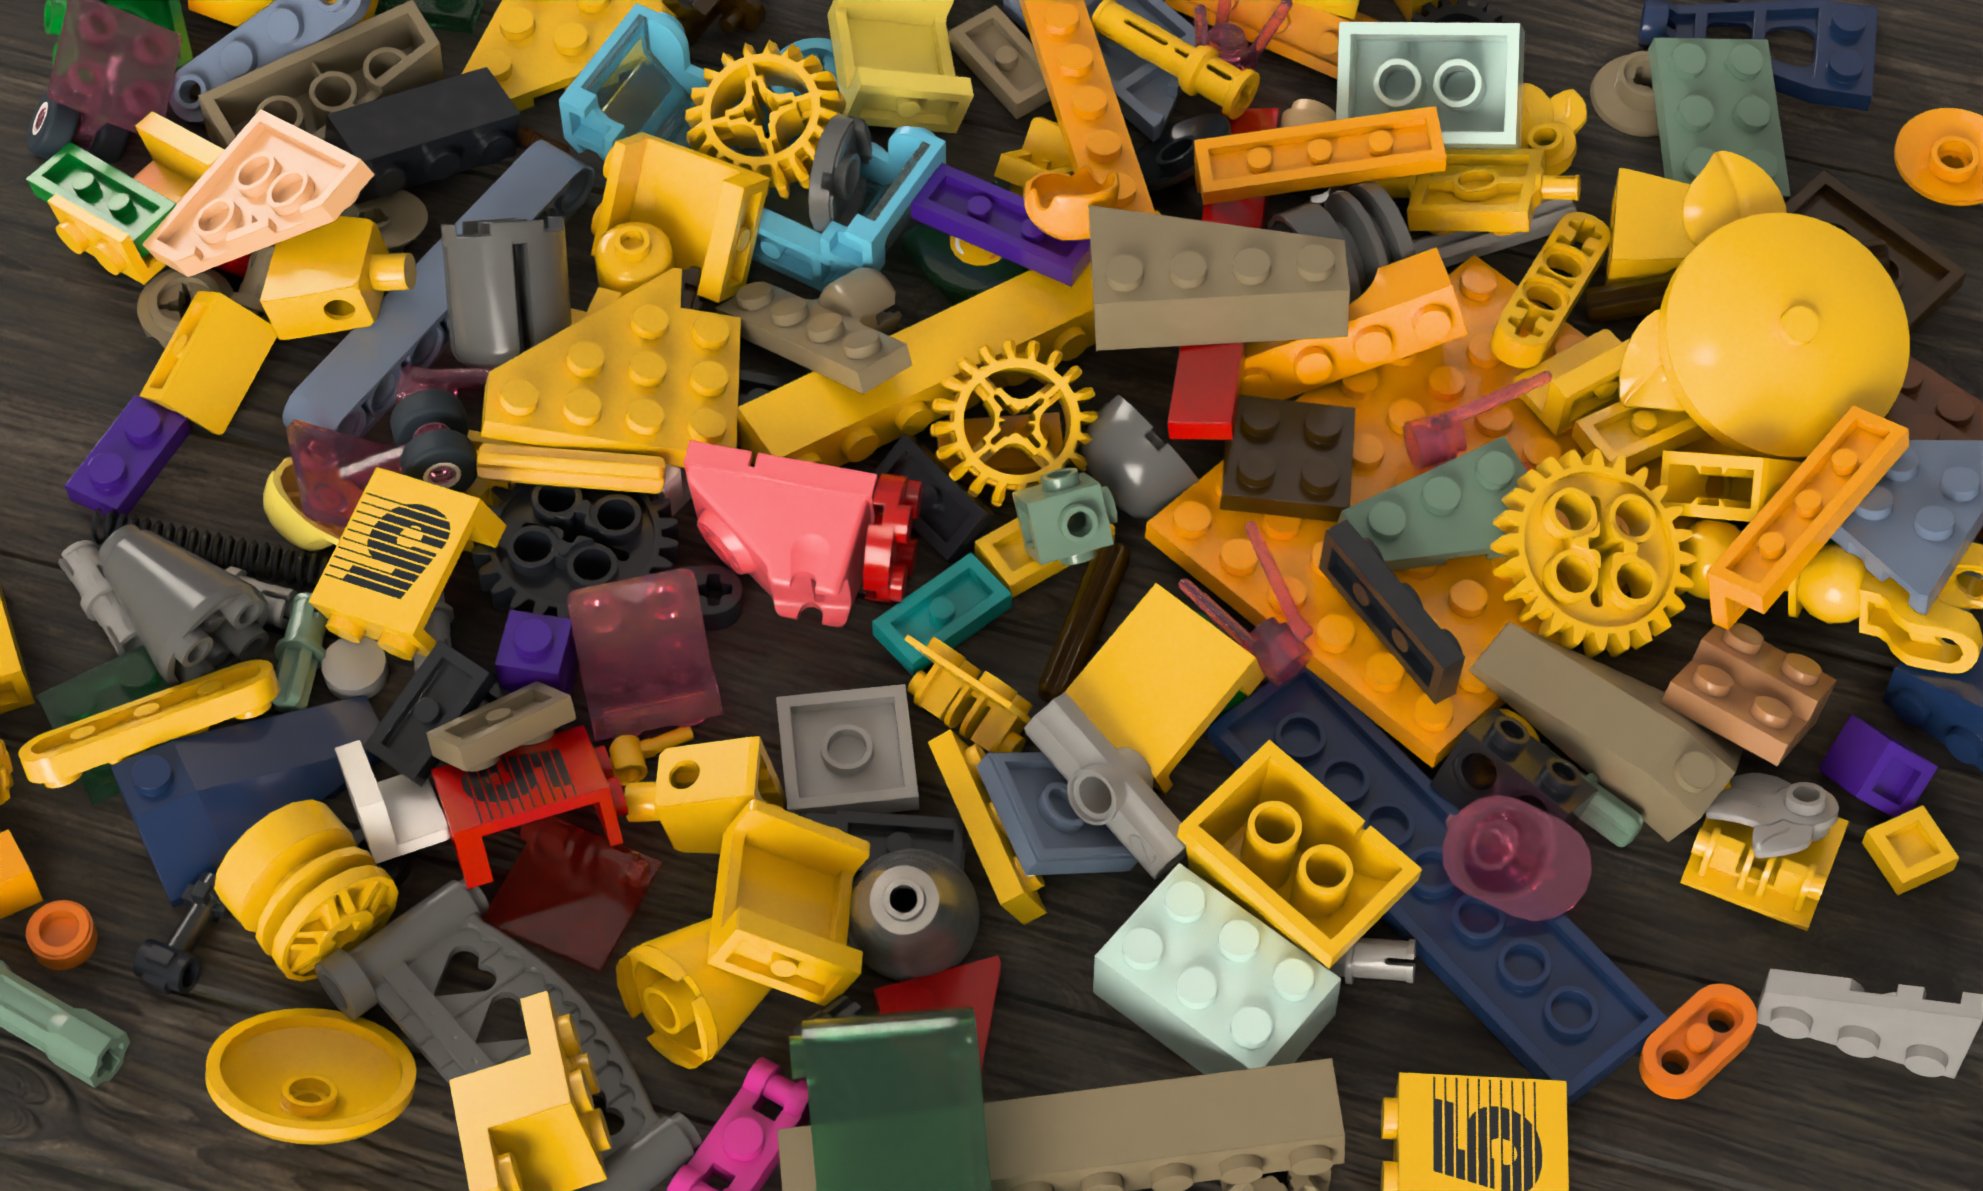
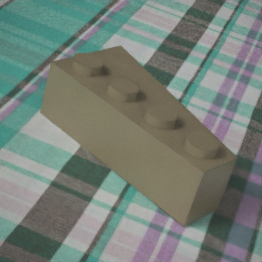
M410 0L198 95L207 135L213 144L225 150L258 111L262 109L325 141L327 114L444 80L440 42L415 2Z
M1088 205L1096 351L1348 337L1350 285L1345 240Z

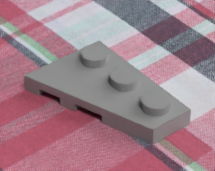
M1770 969L1756 1009L1757 1023L1769 1026L1775 1033L1787 1038L1802 1039L1808 1037L1836 1045L1841 1051L1854 1057L1870 1058L1875 1056L1905 1065L1911 1072L1921 1076H1946L1955 1079L1983 1020V994L1963 992L1960 1004L1925 1000V987L1899 984L1897 992L1876 994L1865 992L1861 984L1853 980V978Z

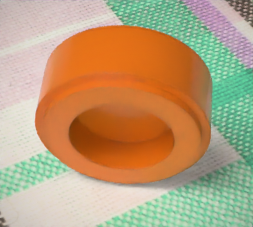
M57 900L45 904L31 916L26 927V939L33 956L41 965L49 969L68 970L77 967L92 955L97 945L98 933L89 911L74 901Z

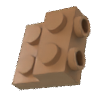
M1736 622L1730 630L1715 625L1701 639L1692 661L1670 681L1661 703L1778 766L1815 725L1837 680L1823 673L1819 664L1814 660L1801 654H1787L1765 642L1763 636L1754 628Z

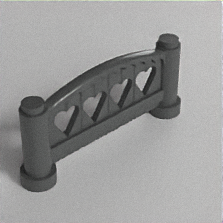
M464 878L459 881H449L349 952L338 948L315 964V972L322 987L343 1014L349 1019L355 1020L379 1004L449 1085V1080L530 1055L531 1050L528 1038L479 1044L478 1041L491 1007L497 1000L502 998L514 999L521 1007L520 1016L524 1017L520 999L548 991L558 1015L562 1016L570 1013L574 1020L582 1047V1054L589 1053L600 1087L598 1095L606 1102V1112L618 1115L624 1122L621 1131L610 1136L612 1149L601 1152L607 1180L572 1191H650L688 1163L694 1156V1151L702 1144L701 1137L696 1128L682 1113L676 1112L670 1118L667 1116L660 1118L656 1114L650 1098L628 1056L613 1033L589 1003L541 958L504 932L484 922L481 914L489 909L488 901L479 886L468 889ZM461 951L475 954L479 959L478 969L488 971L496 978L494 986L487 991L436 996L450 959Z

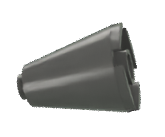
M924 849L897 850L873 861L856 879L852 887L848 935L853 947L863 951L862 960L879 975L901 982L917 977L930 976L946 969L957 967L971 951L979 927L980 911L978 898L967 875L947 857ZM917 897L916 906L911 911L902 913L895 910L898 903L903 899Z

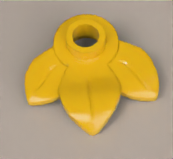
M1523 83L1521 149H1545L1546 171L1544 175H1560L1570 167L1576 155L1577 141L1575 135L1587 121L1586 104L1574 89L1562 91L1549 98L1537 86Z

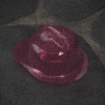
M1503 795L1480 798L1461 809L1457 815H1448L1445 821L1448 830L1442 846L1443 867L1451 882L1467 895L1477 898L1512 916L1538 921L1556 918L1570 910L1586 892L1592 873L1590 850L1581 834L1563 820L1517 798Z

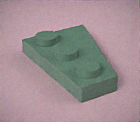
M1502 436L1342 510L1338 524L1347 519L1362 538L1372 540L1380 550L1384 563L1391 571L1445 565L1447 559L1482 554L1486 555V559L1507 557V555L1490 549L1492 542L1507 534L1493 524V519L1505 510H1509L1502 502V498L1515 487L1519 488L1516 480L1524 475L1527 470L1505 436Z

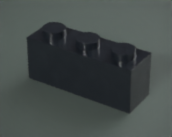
M484 67L329 113L326 116L325 141L360 158L375 174L360 191L355 201V204H360L379 197L391 196L398 191L427 182L443 180L453 174L486 164H494L505 158L515 156L521 113L490 70Z

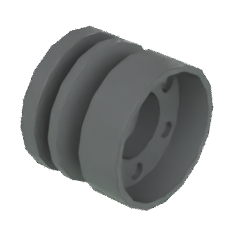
M1375 181L1354 184L1348 192L1336 191L1331 193L1325 200L1324 208L1318 203L1307 202L1273 215L1268 222L1267 230L1345 240L1350 285L1349 304L1358 299L1370 287L1378 268L1416 255L1409 230L1398 207L1387 191Z

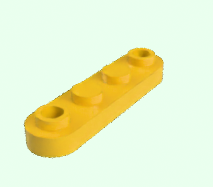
M267 660L241 662L40 734L25 743L20 748L18 755L27 779L30 782L44 783L47 788L63 787L79 779L84 771L106 763L114 765L145 752L147 748L173 739L207 732L209 726L230 718L250 719L257 717L271 708V701L279 695L281 688L271 662Z

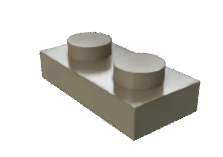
M997 5L949 30L950 48L1016 119L1051 101L1033 44Z
M535 681L426 732L433 757L465 772H473L495 765L499 761L500 755L518 746L533 745L548 740L554 735V729L577 718L571 695Z

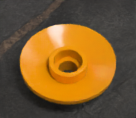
M1938 108L1925 111L1910 119L1900 130L1894 148L1895 164L1905 182L1922 196L1942 204L1969 206L1983 203V116L1964 109Z

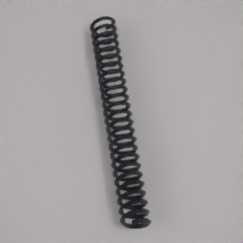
M100 507L93 514L91 532L96 544L101 545L112 534L114 527L115 531L130 524L136 525L139 528L140 519L137 515H134L128 524V516L123 512L119 515L116 522V514L114 510H111L105 516L103 525L104 537L100 539L97 534L99 515L103 511ZM149 517L142 521L140 530L151 531L152 522ZM161 520L155 522L152 532L162 537L164 526ZM171 522L166 526L163 538L173 542L175 525ZM184 524L178 528L175 537V544L184 548L187 538V528ZM196 527L190 531L187 539V550L193 554L199 540V531ZM208 529L202 533L199 542V557L205 559L211 543V533ZM218 532L212 540L211 559L208 562L227 569L230 567L229 561L234 551L235 539L232 534L226 538L223 547V561L221 564H218L217 558L223 545V536ZM244 537L238 540L235 549V563L232 566L242 569L241 563L247 548V541ZM256 539L250 543L247 552V566L242 570H246L254 578L261 574L265 580L273 577L279 583L285 579L289 585L297 582L301 588L309 584L311 589H315L317 583L314 584L313 578L319 562V556L316 552L309 558L307 578L303 582L301 575L307 559V554L304 550L300 551L297 555L295 576L290 579L289 573L295 557V551L292 547L285 553L283 573L279 577L277 570L282 560V547L278 545L274 548L271 557V571L266 574L265 568L269 561L271 546L268 542L262 545L259 554V568L255 572L253 565L257 559L259 544ZM328 555L322 558L319 579L330 560Z

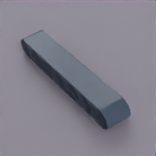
M545 140L536 141L454 224L456 225L457 235L463 234L462 222L505 218L527 219V221L544 220V229H549L548 216H563L564 223L566 224L588 199L595 182V171L591 166ZM442 238L416 264L417 277L415 287L412 290L390 291L382 299L377 321L370 327L353 329L294 390L284 407L282 415L283 424L286 428L333 457H341L347 454L450 346Z

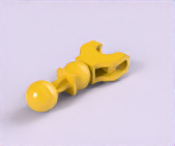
M1703 519L1692 523L1685 529L1692 530L1693 536L1679 544L1680 551L1696 556V562L1681 570L1680 573L1689 577L1694 582V586L1687 592L1701 599L1710 600L1707 571L1742 532L1734 524L1721 519ZM1971 543L1926 615L1916 612L1908 605L1910 593L1893 578L1890 577L1881 582L1864 567L1863 561L1858 556L1847 553L1838 544H1825L1785 590L1788 592V616L1798 618L1804 607L1810 615L1828 624L1848 623L1859 618V633L1881 638L1888 644L1891 652L1906 665L1946 673L1966 672L1977 662L1983 646V638L1980 625L1973 614L1962 609H1983V579L1962 574V572L1974 571L1983 575V544ZM1941 638L1951 639L1958 645L1946 643Z

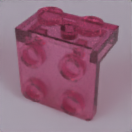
M680 568L576 589L568 595L567 606L595 741L608 738L616 739L621 735L638 736L643 731L671 725L681 727L693 726L703 722L706 718L724 715L719 688L710 661L697 582L691 570Z

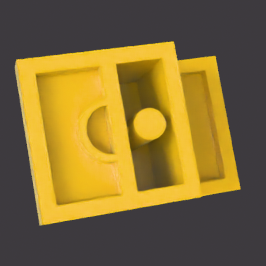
M548 991L521 998L520 1002L531 1054L449 1080L469 1190L572 1191L607 1180L601 1152L612 1149L611 1137L601 1108L594 1109L592 1095L600 1093L599 1082L589 1053L582 1054V1047L574 1020L570 1013L562 1016L558 1015Z

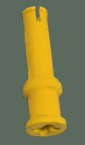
M1103 0L1092 16L1091 23L1095 33L1105 36L1133 52L1138 57L1178 78V84L1184 93L1189 96L1200 94L1221 106L1224 116L1231 120L1237 119L1246 111L1257 92L1260 83L1258 72L1252 69L1244 71L1219 58L1218 50L1210 45H1199L1198 47L1190 45L1162 29L1157 24L1118 4L1116 0Z

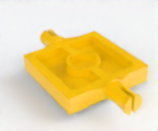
M1445 148L1447 157L1446 171L1375 181L1387 191L1391 198H1409L1410 202L1407 208L1409 231H1429L1436 235H1448L1457 231L1489 232L1498 236L1511 235L1516 232H1529L1535 209L1544 199L1579 201L1581 193L1580 175H1544L1546 171L1545 149Z

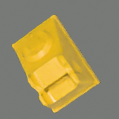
M1270 739L1179 825L1177 838L1186 845L1190 871L1303 952L1323 963L1328 969L1418 881L1422 871L1421 867L1371 825L1365 830V820Z

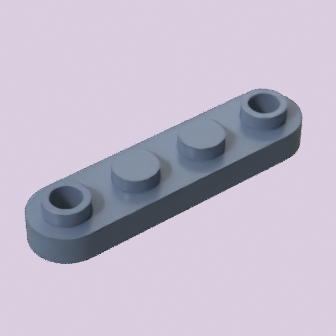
M328 0L274 1L181 67L173 75L168 88V99L173 111L183 120L205 124L199 99L193 103L189 95L190 89L195 83L199 84L202 94L346 30L364 17L371 0H338L332 5Z

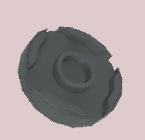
M838 113L829 120L821 134L814 155L808 198L810 221L815 231L823 233L831 221L848 227L854 217L861 212L868 188L866 186L867 180L860 179L861 163L869 164V160H872L871 133L867 123L862 118Z

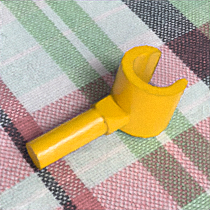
M687 724L642 741L634 735H621L617 737L609 749V759L614 777L618 776L621 786L641 781L648 773L645 759L656 756L657 753L664 751L666 748H672L693 740L694 736L691 727Z

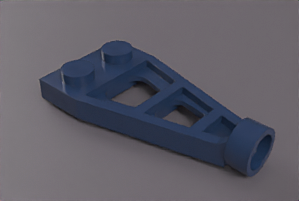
M1645 0L1639 26L1638 45L1650 46L1654 38H1706V29L1711 27H1744L1750 31V39H1764L1768 33L1776 30H1804L1814 38L1812 64L1807 67H1796L1771 58L1775 91L1809 103L1868 111L1873 94L1878 7L1831 0H1787L1674 5L1667 1Z

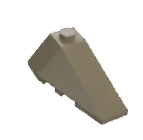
M1508 622L1469 669L1474 676L1588 774L1594 772L1598 775V782L1641 814L1644 822L1668 842L1704 815L1736 773L1743 747L1663 705L1661 701L1665 694L1664 691L1512 622Z

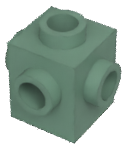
M1077 468L1051 471L1040 477V485L1012 492L1025 551L1039 564L1043 565L1057 560L1062 565L1083 563L1097 556L1096 549L1114 544L1110 525L1117 523L1118 518L1113 496L1107 486L1101 487L1098 481L1085 472L1078 473Z

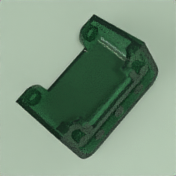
M970 1004L802 1020L803 1035L789 1036L792 1078H807L817 1191H991L977 1028L974 1008Z

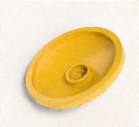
M294 1008L271 1011L250 1017L235 1024L221 1034L213 1043L207 1055L205 1080L208 1092L216 1105L230 1118L248 1130L283 1142L310 1145L332 1144L368 1135L398 1117L413 1098L416 1083V1064L410 1050L402 1040L385 1027L363 1017L351 1020L341 1011Z

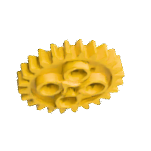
M1575 449L1568 451L1558 461L1553 456H1550L1536 466V471L1530 469L1518 478L1516 482L1519 488L1515 487L1502 498V502L1509 510H1505L1493 519V524L1507 534L1490 544L1491 550L1507 555V561L1493 570L1494 576L1512 577L1514 586L1503 595L1504 600L1509 601L1522 598L1526 604L1518 620L1523 623L1537 616L1542 620L1539 629L1540 636L1547 638L1558 631L1561 633V645L1568 649H1573L1582 641L1585 654L1589 658L1604 651L1605 647L1612 657L1625 652L1630 646L1637 650L1652 641V635L1656 637L1672 626L1669 618L1680 613L1686 607L1677 595L1683 594L1694 586V582L1689 577L1680 573V571L1695 563L1696 556L1680 551L1679 544L1693 536L1692 530L1675 529L1672 523L1682 513L1683 508L1681 506L1664 508L1660 502L1665 496L1668 487L1663 484L1650 491L1644 486L1648 469L1644 466L1631 476L1626 474V459L1621 454L1610 461L1605 467L1600 449H1594L1583 457L1582 460ZM1555 508L1566 514L1570 521L1571 529L1566 528L1559 522L1556 517ZM1615 515L1621 517L1629 527L1630 536L1620 530ZM1556 570L1561 571L1568 577L1571 582L1572 592L1561 586L1557 579ZM1617 577L1622 578L1628 584L1631 598L1622 593L1617 583Z

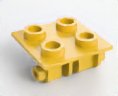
M910 635L905 637L904 640L934 663L928 674L922 670L918 671L908 685L907 691L914 696L913 702L915 705L924 708L940 720H944V724L950 728L956 727L963 720L959 730L960 735L966 739L970 738L990 753L1022 751L1026 740L1020 734L1031 720L1027 716L1033 707L1030 702L987 671L977 680L982 671L933 636L927 646Z
M1730 781L1723 790L1731 788ZM1838 817L1836 823L1830 827L1829 833L1824 838L1811 841L1809 847L1804 850L1783 856L1757 858L1754 856L1752 849L1754 827L1737 822L1706 818L1698 832L1691 851L1692 854L1680 883L1807 931L1849 821Z

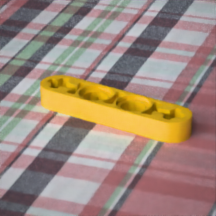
M1584 212L1567 213L1559 220L1499 316L1489 343L1492 352L1498 359L1517 368L1534 367L1542 361L1605 255L1610 243L1611 232L1602 220ZM1576 241L1583 243L1581 251L1571 245ZM1550 268L1563 270L1573 277L1559 275ZM1529 300H1537L1543 302L1548 306L1552 307L1554 310L1540 308L1531 303ZM1521 327L1531 332L1526 338L1518 336Z

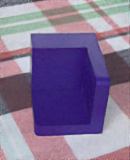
M1853 714L1849 717L1819 766V770L1852 795L1893 818L1912 810L1938 766L1900 740Z

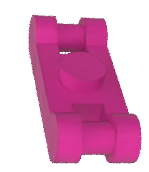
M760 1057L747 1073L740 1091L689 1163L683 1165L677 1171L667 1191H718L708 1185L714 1174L731 1183L723 1191H760L780 1162L777 1129L805 1126L819 1104L822 1090L804 1079L795 1083L781 1075V1066L765 1057ZM767 1099L783 1107L775 1121L758 1112Z

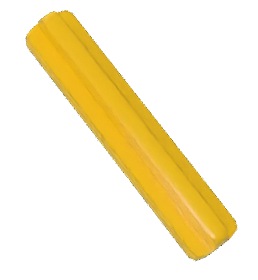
M484 443L479 448L476 462L478 478L484 481L658 494L663 491L666 479L665 459L659 456Z

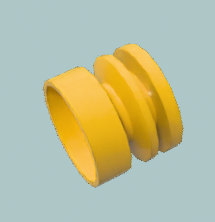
M313 799L292 802L269 813L249 828L227 852L217 870L214 890L221 902L245 930L256 933L255 937L259 945L267 955L272 956L281 972L287 978L300 982L318 978L315 972V964L338 948L349 952L385 927L395 910L398 897V889L393 879L384 869L377 867L374 858L368 851L356 847L357 844L352 833L325 803Z

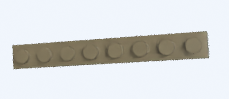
M1332 1058L777 1129L782 1191H1133L1152 1188L1154 1191H1183L1190 1188L1196 1182L1222 1179L1223 1182L1228 1184H1246L1258 1180L1266 1173L1289 1170L1297 1175H1316L1329 1170L1333 1165L1345 1163V1132Z

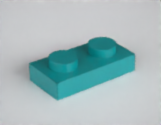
M970 552L903 599V602L897 603L873 620V636L914 676L918 671L925 669L933 662L904 640L907 635H910L925 646L928 645L934 636L953 649L1011 608L1012 593Z

